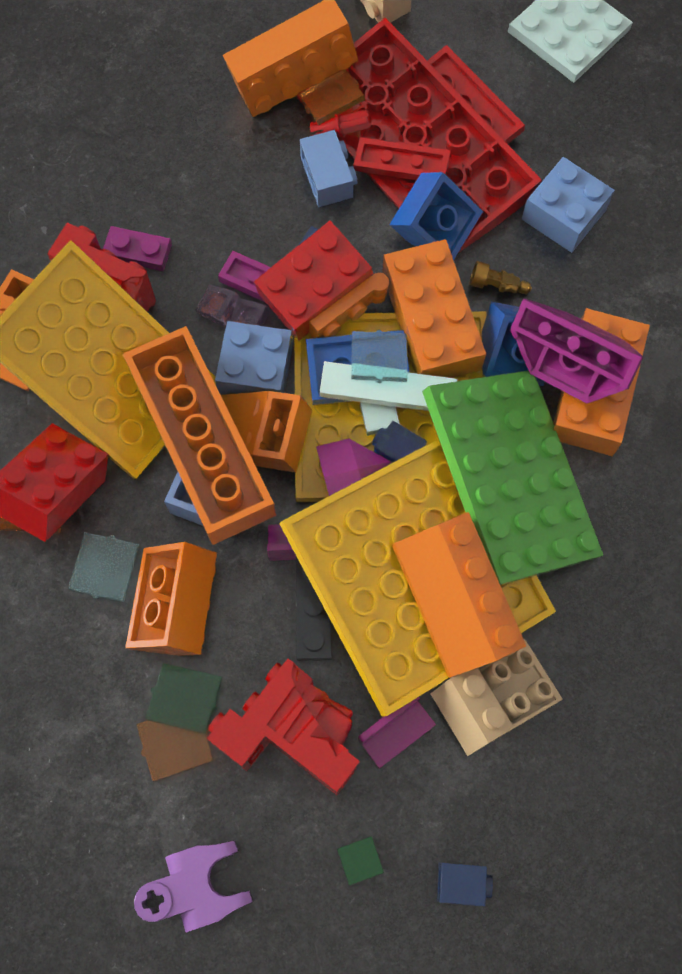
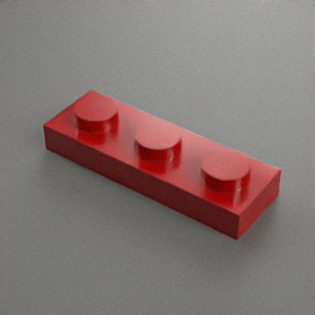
M360 137L353 166L355 171L412 180H417L421 173L443 172L447 176L451 150Z

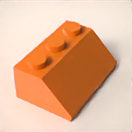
M187 542L143 549L125 648L177 656L201 655L205 639L204 631L207 613L210 608L212 582L216 572L217 552Z

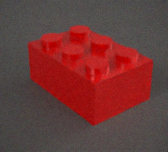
M330 220L258 277L254 284L260 297L288 330H292L294 337L300 341L309 334V321L372 276L373 271L369 263Z
M52 423L0 470V517L46 542L105 482L109 454Z

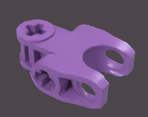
M236 841L209 846H195L165 857L170 876L149 882L138 890L134 899V908L138 916L145 921L156 922L181 914L186 933L218 922L232 911L253 902L250 891L225 896L215 891L210 882V873L216 862L239 852ZM153 890L156 896L163 895L164 902L159 905L158 913L154 907L148 908L146 902L152 898L151 892Z

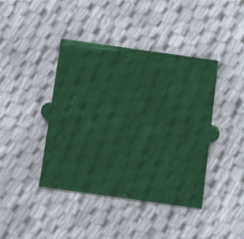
M163 663L156 686L151 688L153 695L145 719L206 734L212 711L217 708L215 701L222 677Z

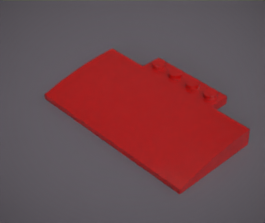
M386 18L354 42L358 57L357 62L296 95L297 99L318 121L334 118L336 113L345 115L368 110L371 116L370 128L348 133L345 138L337 136L339 141H344L347 153L353 160H355L360 137L451 150L447 177L483 211L459 252L525 205L527 199L542 182V179L508 145L525 131V124L448 45L426 60ZM366 173L398 209L416 180Z

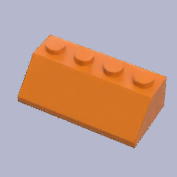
M469 512L392 544L448 677H453L498 661L526 647Z

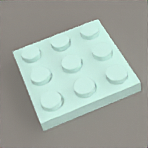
M535 0L509 24L508 33L574 83L630 31L633 22L604 0Z

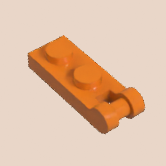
M375 273L309 321V335L312 338L334 337L341 330V325L349 319L352 321L357 320L365 313L368 305L384 302L387 297L389 278L384 273Z

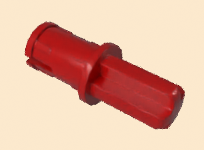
M368 110L345 115L336 113L334 118L311 122L310 132L323 130L314 134L317 135L335 130L337 136L345 138L348 133L370 128L371 116Z

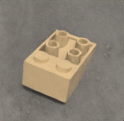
M525 639L526 647L498 661L456 675L430 693L467 756L563 700Z

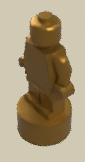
M476 261L469 285L482 289L484 285L487 286L489 284L499 288L500 292L517 293L518 291L522 294L531 292L532 287L529 282H520V278L513 273H507L505 270L501 272L489 269V264Z

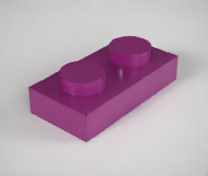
M110 226L103 249L111 251L118 259L127 263L133 261L145 268L164 272L172 242L171 238Z
M232 250L218 275L219 282L264 301L258 294L254 281L271 267Z

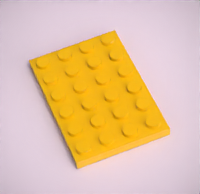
M69 241L1 314L0 363L91 443L108 453L109 458L133 479L138 478L165 446L129 370L123 353L167 335L169 332L76 244ZM209 371V373H210V375H211V377H212V379H213V381H214V383H215V378H216V376L213 375V374Z

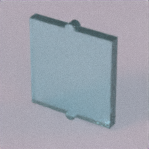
M381 330L376 332L352 331L351 380H371L377 383H382V381L407 382V334L383 333Z
M85 532L68 589L90 594L94 599L103 597L124 602L140 545L116 539L114 535L105 537Z

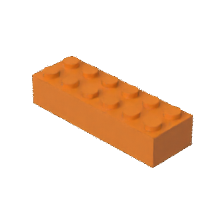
M187 326L123 353L129 370L212 545L275 517L274 502Z

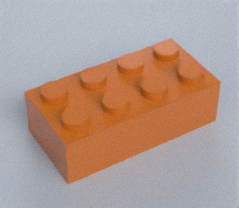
M324 0L223 55L252 117L269 111L273 106L286 99L295 97L299 92L312 85L321 83L325 78L340 70L349 68L358 61L349 24L335 0Z
M444 239L384 254L382 273L389 278L388 293L400 330H404L406 348L414 372L417 374L454 378L482 370L486 352L447 240Z
M588 308L585 309L582 320L625 340L643 356L650 325ZM640 366L629 389L588 404L561 390L553 421L554 431L557 432L560 442L613 456L623 441Z

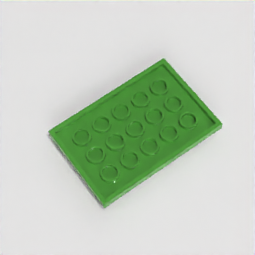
M529 370L430 385L422 391L465 513L469 512L500 586L603 556L557 432L554 431V424L536 377L531 375Z

